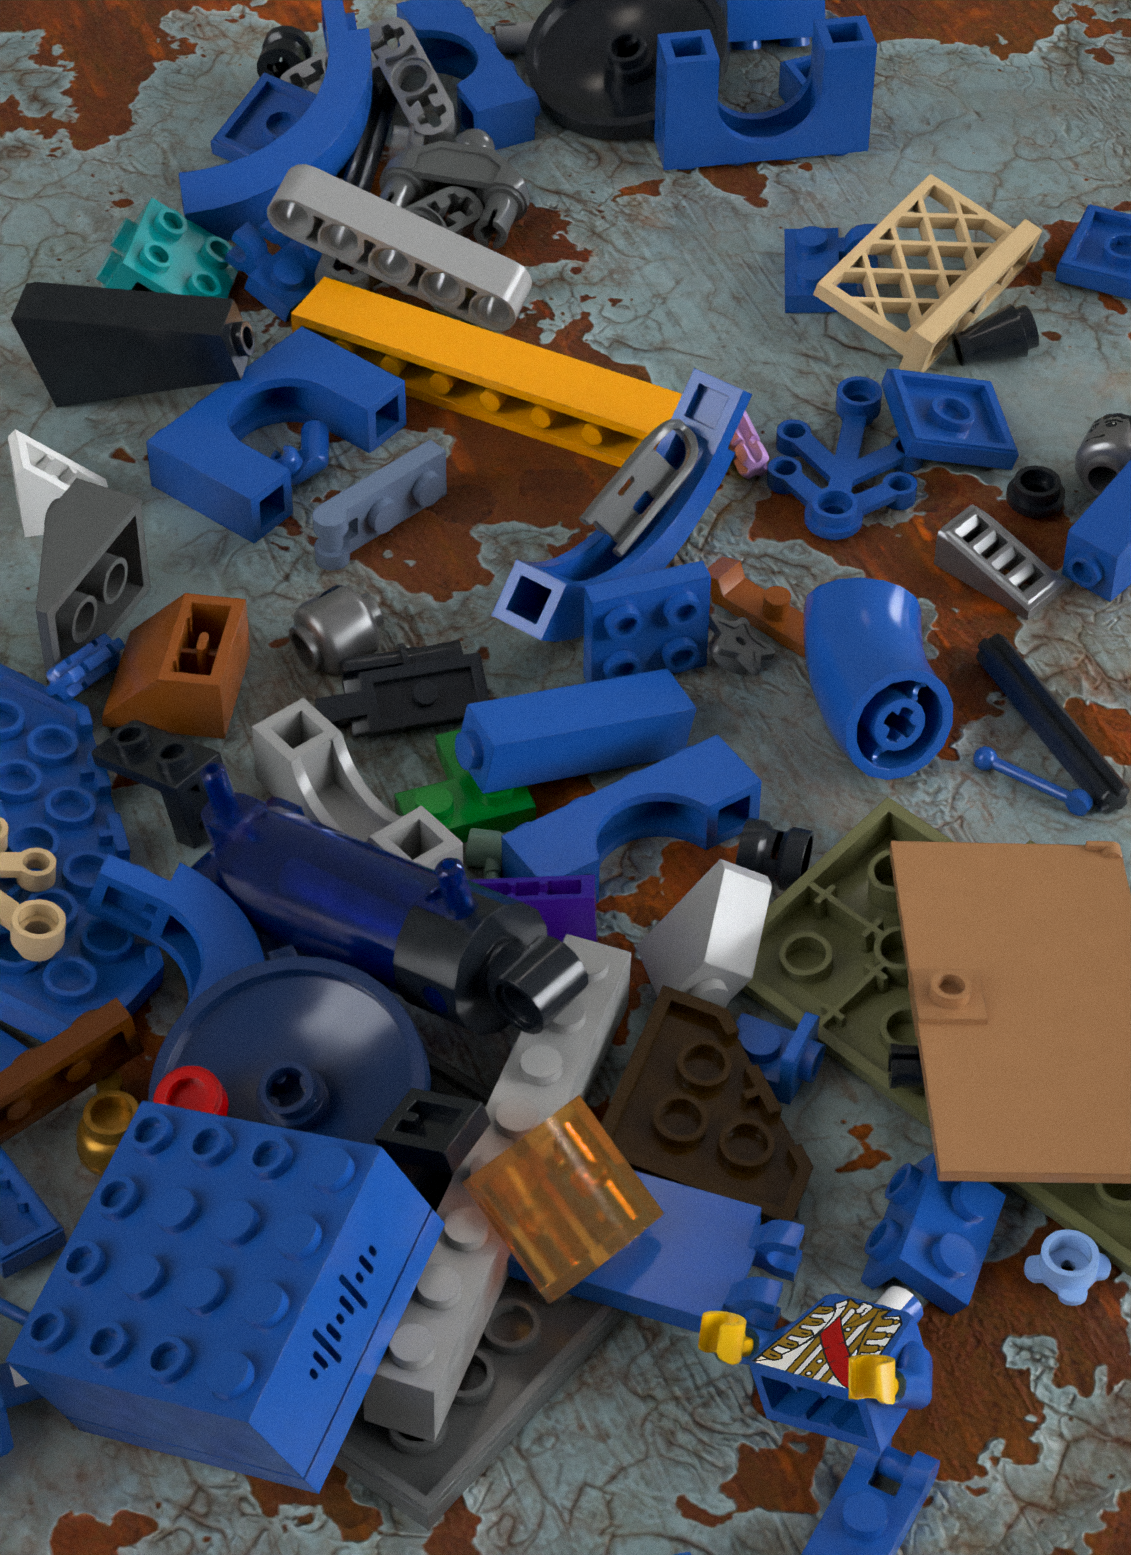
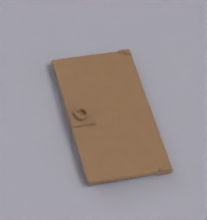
M891 841L889 853L938 1181L1131 1184V893L1121 846L1114 841H1086L1085 845Z

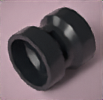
M748 817L740 838L735 864L768 876L770 881L776 883L779 890L786 891L809 868L814 833L812 830L798 827L781 831L774 829L769 821Z

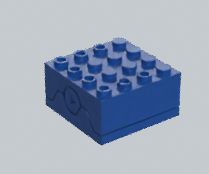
M142 1100L5 1361L80 1431L319 1494L445 1223L381 1146Z

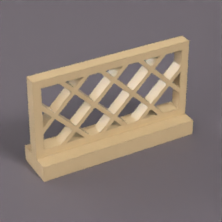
M930 173L817 283L813 295L902 354L903 358L898 369L924 373L952 344V334L967 329L1025 269L1043 230L1026 219L1015 229ZM930 196L947 207L949 213H927L924 200ZM896 228H918L922 241L899 240ZM932 229H954L958 242L936 241ZM968 230H981L996 241L994 243L972 242ZM868 255L891 256L894 269L871 268ZM904 256L927 257L930 270L908 269ZM941 257L963 258L966 271L944 270ZM839 283H862L866 297H852L838 288L837 285ZM876 284H899L903 298L879 297ZM913 285H935L939 299L916 298ZM884 313L907 314L911 327L906 332L902 331L887 321Z

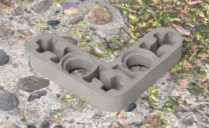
M388 17L367 27L370 33L371 50L377 59L372 62L373 85L386 79L417 139L423 145L441 140L448 142L455 140L461 125L458 114L411 26L406 20L399 17ZM396 38L400 46L397 49L391 50L387 41ZM326 49L283 73L280 79L299 87L306 86L308 91L318 94L322 85V80L319 76L326 73L328 65ZM423 73L427 75L424 86L419 90L407 92L401 89L402 82L410 74ZM430 103L442 124L434 128L429 123L422 108Z

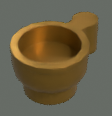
M113 1071L95 1083L97 1094L86 1103L83 1116L79 1120L77 1127L76 1148L80 1162L91 1173L99 1176L104 1174L139 1107L136 1099L125 1092L123 1078L118 1071Z

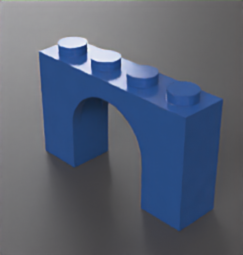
M866 16L814 20L811 65L805 84L785 104L760 113L737 112L727 108L718 101L720 58L710 29L657 34L654 140L663 170H692L696 167L726 164L738 166L747 162L768 160L791 161L800 157L842 156L853 152L868 151L877 43Z
M301 326L247 366L241 380L224 383L146 441L151 485L255 544L293 514L291 473L289 468L247 446L241 440L251 432L271 424L283 422L306 423L311 420H319L328 426L329 432L370 454L407 425L405 380Z

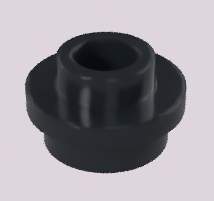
M1037 465L1027 466L1020 469L1009 482L1006 500L1008 505L1017 513L1028 518L1040 519L1052 516L1062 509L1065 501V489L1061 484L1059 475L1052 469Z

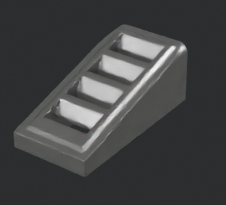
M973 504L945 524L937 534L934 565L1026 620H1029L1065 589L1066 582L994 518ZM1005 569L1009 570L1010 572L1005 576L1001 573ZM1025 581L1032 584L1024 592L1018 588Z

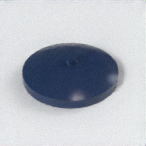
M305 956L283 957L256 963L226 976L199 995L185 1009L168 1032L158 1052L149 1084L148 1101L153 1102L158 1084L168 1073L183 1066H200L211 1071L226 1090L229 1101L226 1117L376 1145L374 1136L409 1090L417 1088L431 1091V1077L426 1050L419 1032L403 1005L382 983L353 966L335 960Z

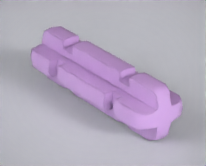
M745 410L728 449L736 452L733 459L739 474L746 479H750L754 475L762 477L766 474L768 468L766 463L769 460V455L764 445L759 442L760 438Z

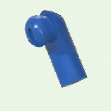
M311 420L303 424L301 428V449L299 451L293 446L285 445L283 446V456L277 450L272 453L271 459L290 469L291 485H299L328 466L329 428L324 422Z

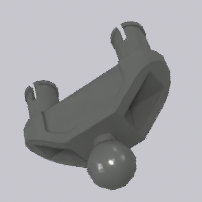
M479 128L466 129L455 139V143L441 140L398 154L385 166L379 180L381 189L379 197L401 208H405L446 187L457 186L470 190L479 198L483 207L481 217L474 227V237L478 243L488 248L493 234H497L493 242V249L500 248L506 243L513 222L522 219L530 204L529 191L519 172L495 151L493 139L488 133Z

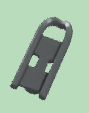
M670 419L657 426L642 440L618 472L580 516L579 520L583 524L588 526L593 523L599 532L607 534L617 543L612 550L616 556L621 558L692 471L698 457V442L694 432L680 419ZM672 430L682 438L685 445V459L679 470H675L654 449ZM630 479L631 483L622 492V494L619 495L618 491L623 487L627 480ZM646 492L654 500L642 514H638L633 509V506Z

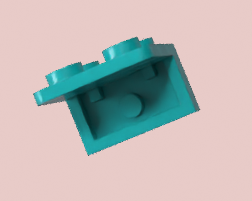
M151 197L135 222L125 218L110 243V246L118 251L117 253L112 250L110 251L95 279L103 283L101 288L131 290L136 282H139L158 293L228 298L238 270L224 260L226 253L233 248L226 240L185 219L178 211L165 206Z

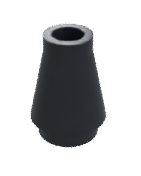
M1007 304L969 328L952 334V345L960 365L965 366L974 362L1026 357L1028 350L1039 346V334L1034 317L1026 305L1014 307L1012 304Z

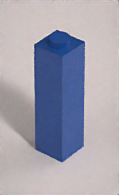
M668 668L471 703L466 706L461 732L455 738V753L460 766L464 770L469 771L482 793L486 794L666 759L686 747L697 708Z

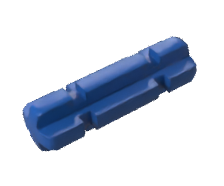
M105 633L95 637L46 672L50 682L45 687L47 694L50 697L58 694L66 702L75 698L82 691L119 666L122 657L120 650L125 648L124 642L119 637L112 640Z

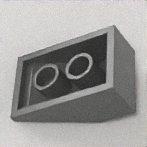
M76 478L60 498L53 500L49 505L44 520L36 602V615L45 675L51 667L89 643L98 635L105 633L112 638L151 588L141 498ZM46 676L47 685H49L50 682Z

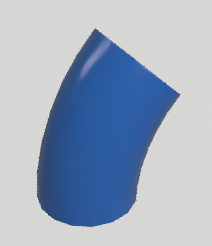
M858 577L837 579L819 585L806 597L803 637L806 666L811 688L826 727L842 752L866 775L884 780L909 776L928 765L943 748L953 723V702L948 689L928 664L924 652L919 602L905 588L884 580Z

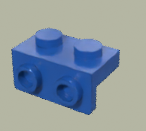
M934 1152L915 1165L911 1163L904 1164L894 1174L886 1188L885 1198L890 1202L884 1218L873 1229L865 1244L864 1251L869 1255L862 1274L861 1282L874 1290L891 1278L896 1277L949 1315L956 1314L969 1305L1006 1195L988 1182L938 1181Z

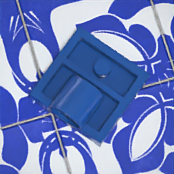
M703 560L584 586L583 676L586 683L667 668L673 674L707 666L711 575Z

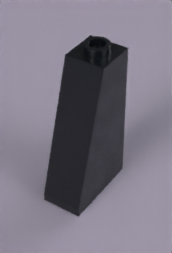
M32 282L26 283L11 317L56 407L241 380L249 357L255 350V336L250 323L243 321L234 299Z

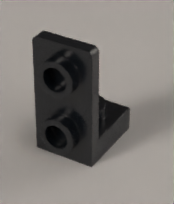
M132 720L117 728L111 734V737L91 752L95 765L160 791L177 842L193 849L197 848L239 814L222 757L218 751L139 720Z
M411 1088L390 1117L386 1119L383 1126L374 1136V1140L377 1146H381L429 1203L431 1208L437 1212L455 1171L486 1131L491 1121L481 1101Z

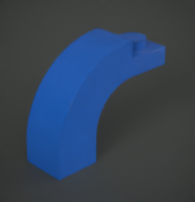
M108 853L98 873L84 912L143 937L166 951L177 963L186 980L188 989L186 1008L199 995L226 976L247 966L265 961L260 942L246 915L225 891L198 871L179 863L171 881L151 873L141 865L129 863Z

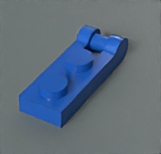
M892 1438L881 1453L859 1446L852 1465L801 1555H896L934 1484L940 1460L920 1451L911 1456L891 1447ZM879 1474L901 1484L895 1497L872 1487Z

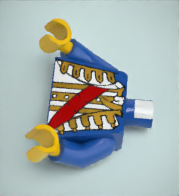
M892 1286L888 1288L876 1303L838 1293L826 1295L794 1322L772 1332L746 1327V1319L735 1313L707 1311L702 1314L698 1349L706 1353L716 1352L718 1358L727 1364L735 1365L740 1363L750 1366L767 1419L881 1453L890 1442L908 1410L923 1409L932 1399V1356L923 1345L917 1325L923 1316V1308L919 1300L902 1287Z

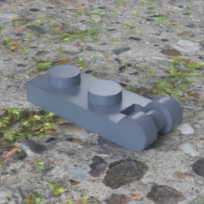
M430 439L318 505L312 513L313 530L319 537L314 544L317 565L325 570L344 568L349 564L351 552L379 535L390 531L394 526L422 509L433 505L447 495L446 450Z

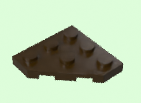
M663 985L590 1147L589 1158L762 1207L760 1225L778 1219L794 1222L814 1166L802 1144H795L780 1117L782 1108L759 1065H752L738 1039L739 1029L729 1010Z

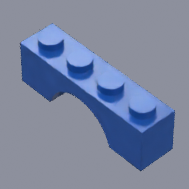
M409 0L396 4L397 17L406 20L411 26L435 72L451 75L462 80L457 83V114L461 124V132L471 128H479L485 131L493 139L495 150L535 140V118L540 115L538 96L531 86L527 87L519 77L514 63L510 59L506 60L498 50L493 36L490 33H485L477 23L474 12L470 7H465L460 0Z
M717 734L693 746L684 747L674 755L647 768L631 772L621 780L596 792L578 797L568 805L532 822L522 823L513 831L502 835V878L595 874L597 904L599 903L600 865L612 851L628 842L647 837L681 839L704 850H708L741 834L748 817L759 819L762 781Z

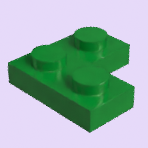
M461 729L435 735L436 754L448 780L394 794L396 814L404 816L422 805L463 843L468 841L471 828L495 830L503 833L514 830L522 823L536 820V805L526 786L486 794L482 793L469 771L464 770L460 766L456 757L455 738L461 732Z

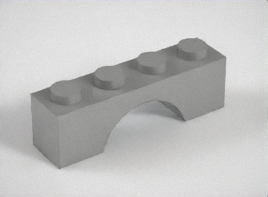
M304 697L252 726L256 780L314 835L320 838L333 853L377 894L412 908L416 905L432 913H437L458 900L439 892L437 883L444 879L464 878L463 842L422 805L408 814L400 816L381 803L357 771L348 752L342 732Z

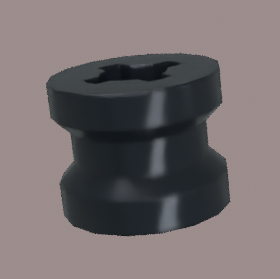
M282 25L270 30L266 34L262 51L257 61L259 77L265 72L280 79L287 70L312 57L313 44L309 36L293 26Z

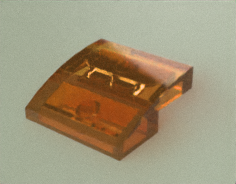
M580 1095L561 1106L526 1135L505 1148L462 1182L548 1304L573 1288L665 1214Z

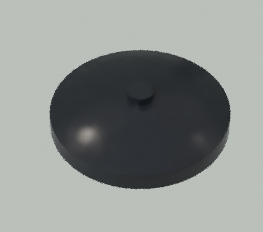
M553 0L537 18L526 43L525 66L530 86L535 90L540 107L555 122L576 133L600 139H631L652 135L655 132L657 34L710 29L720 58V86L727 72L730 59V41L725 17L716 0Z

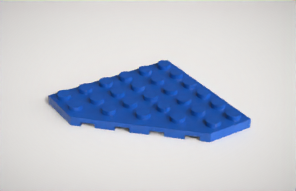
M0 663V817L5 819L9 827L8 847L5 852H22L28 848L35 847L43 848L50 851L57 861L55 883L48 890L42 892L24 890L17 884L16 878H0V890L19 904L36 899L51 901L57 904L66 916L65 941L62 948L50 959L40 962L23 958L11 943L10 931L0 925V1020L46 1043L71 1027L72 1023L83 1013L99 1009L116 997L132 1017L163 983L164 962L158 945L84 912L98 873L108 853L131 863L130 847L119 812L116 813L112 801L111 782L107 769L95 765L91 754L92 750L97 746L93 736V721L88 706L74 699L66 702L58 694L50 697L45 690L46 685ZM37 868L29 869L31 871H42V869Z

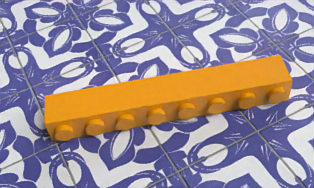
M325 276L291 313L292 333L303 326L405 380V394L407 396L620 468L645 437L657 426L672 418L682 396L681 393Z

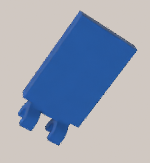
M557 1149L508 1258V1276L697 1333L700 1332L702 1314L707 1311L735 1313L746 1319V1327L772 1332L776 1329L781 1316V1308L777 1304L783 1290V1282L759 1276L748 1277L751 1266H756L764 1269L769 1274L794 1282L802 1260L803 1251L798 1248L804 1235L805 1225L781 1219L771 1220L766 1224L760 1225L762 1207Z

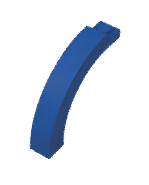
M321 0L322 30L328 65L322 85L310 107L283 135L254 153L219 166L180 172L179 181L185 219L192 221L213 235L229 241L232 239L233 233L246 222L259 230L260 225L268 220L267 213L265 212L266 208L291 167L297 164H307L336 177L347 164L358 146L367 124L371 108L373 81L369 28L357 29L355 13H345L343 0Z
M694 368L671 419L682 420L696 435L698 442L696 463L688 477L621 558L616 556L612 550L617 543L607 534L595 530L583 542L558 557L540 562L516 559L491 616L541 641L560 642L572 640L584 635V586L664 569L692 533L720 486L736 452L728 449L729 444L752 394ZM672 430L660 441L656 451L675 470H679L685 459V445L682 438ZM644 492L633 506V509L638 514H642L654 499Z

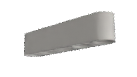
M297 164L288 170L267 207L269 222L283 235L489 331L504 332L509 330L515 324L531 289V276L525 267L518 262L307 164Z

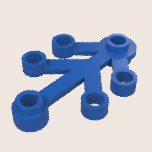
M849 377L841 381L837 387L835 409L842 420V426L835 455L811 434V428L807 423L801 420L790 419L781 422L776 432V449L785 456L776 457L768 463L767 486L769 489L779 494L792 493L806 507L804 512L806 527L813 534L827 540H840L853 536L861 529L863 516L879 508L887 506L895 510H905L912 507L916 502L917 480L911 474L905 472L919 470L923 465L924 459L906 457L899 436L895 437L890 445L859 458L865 427L871 425L881 412L882 388L876 381L867 377ZM801 456L829 482L828 487L821 489L802 473L801 463L793 457ZM892 468L900 471L886 475L882 484L855 495L852 493V487Z

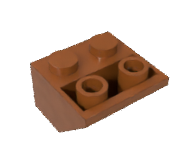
M184 593L131 630L101 717L102 725L119 728L132 720H139L172 734L225 739L251 653L246 599Z

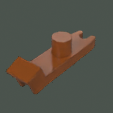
M722 556L707 568L711 575L710 595L714 604L723 607L739 618L745 617L751 626L805 658L803 637L804 614L790 606L791 593L789 590L781 586H772L765 590L745 578L740 560Z

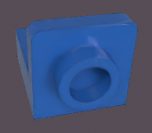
M806 1011L796 1030L792 1031L742 1013L736 1025L739 1029L738 1039L752 1065H759L777 1100L790 1105L802 1082L813 1083L820 1071L826 1050L825 1044L817 1042L820 1016Z

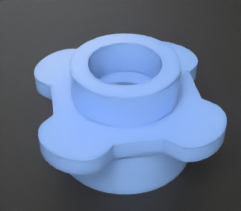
M1070 1229L1058 1230L1050 1234L1042 1244L1041 1253L1029 1256L1024 1265V1273L1029 1281L1045 1284L1051 1291L1057 1294L1061 1303L1069 1306L1083 1304L1087 1299V1290L1096 1281L1107 1279L1111 1271L1109 1258L1103 1253H1099L1096 1243L1088 1235ZM1061 1267H1070L1074 1270L1068 1271L1062 1269Z

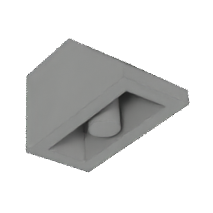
M719 859L636 946L657 997L662 986L665 985L726 1007L730 1000L752 979L772 890V884L768 876Z

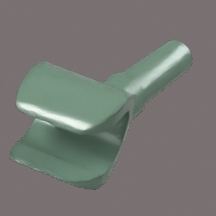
M471 828L466 848V866L485 868L484 879L501 878V836L503 834L495 830Z

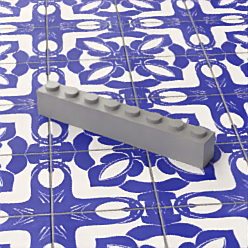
M566 934L563 943L573 950L584 964L588 973L589 983L541 1033L533 1035L523 1031L520 1032L485 1107L491 1124L455 1171L436 1213L443 1220L445 1226L364 1396V1421L435 1442L508 1278V1258L557 1149H565L628 1007L631 952Z

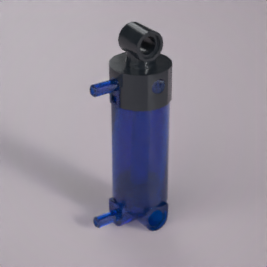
M209 763L201 770L200 776L209 798V802L202 809L201 818L212 848L190 868L198 871L224 890L246 915L255 932L287 946L293 944L296 950L312 957L335 960L353 966L372 976L389 991L402 996L405 1002L481 1036L500 1032L510 1024L529 1034L541 1033L588 985V973L582 961L565 943L547 935V926L537 909L467 880L463 864L459 859L445 858L436 865L435 870L306 818L302 806L285 799L273 796L264 802L247 794L234 792L226 767L222 763Z

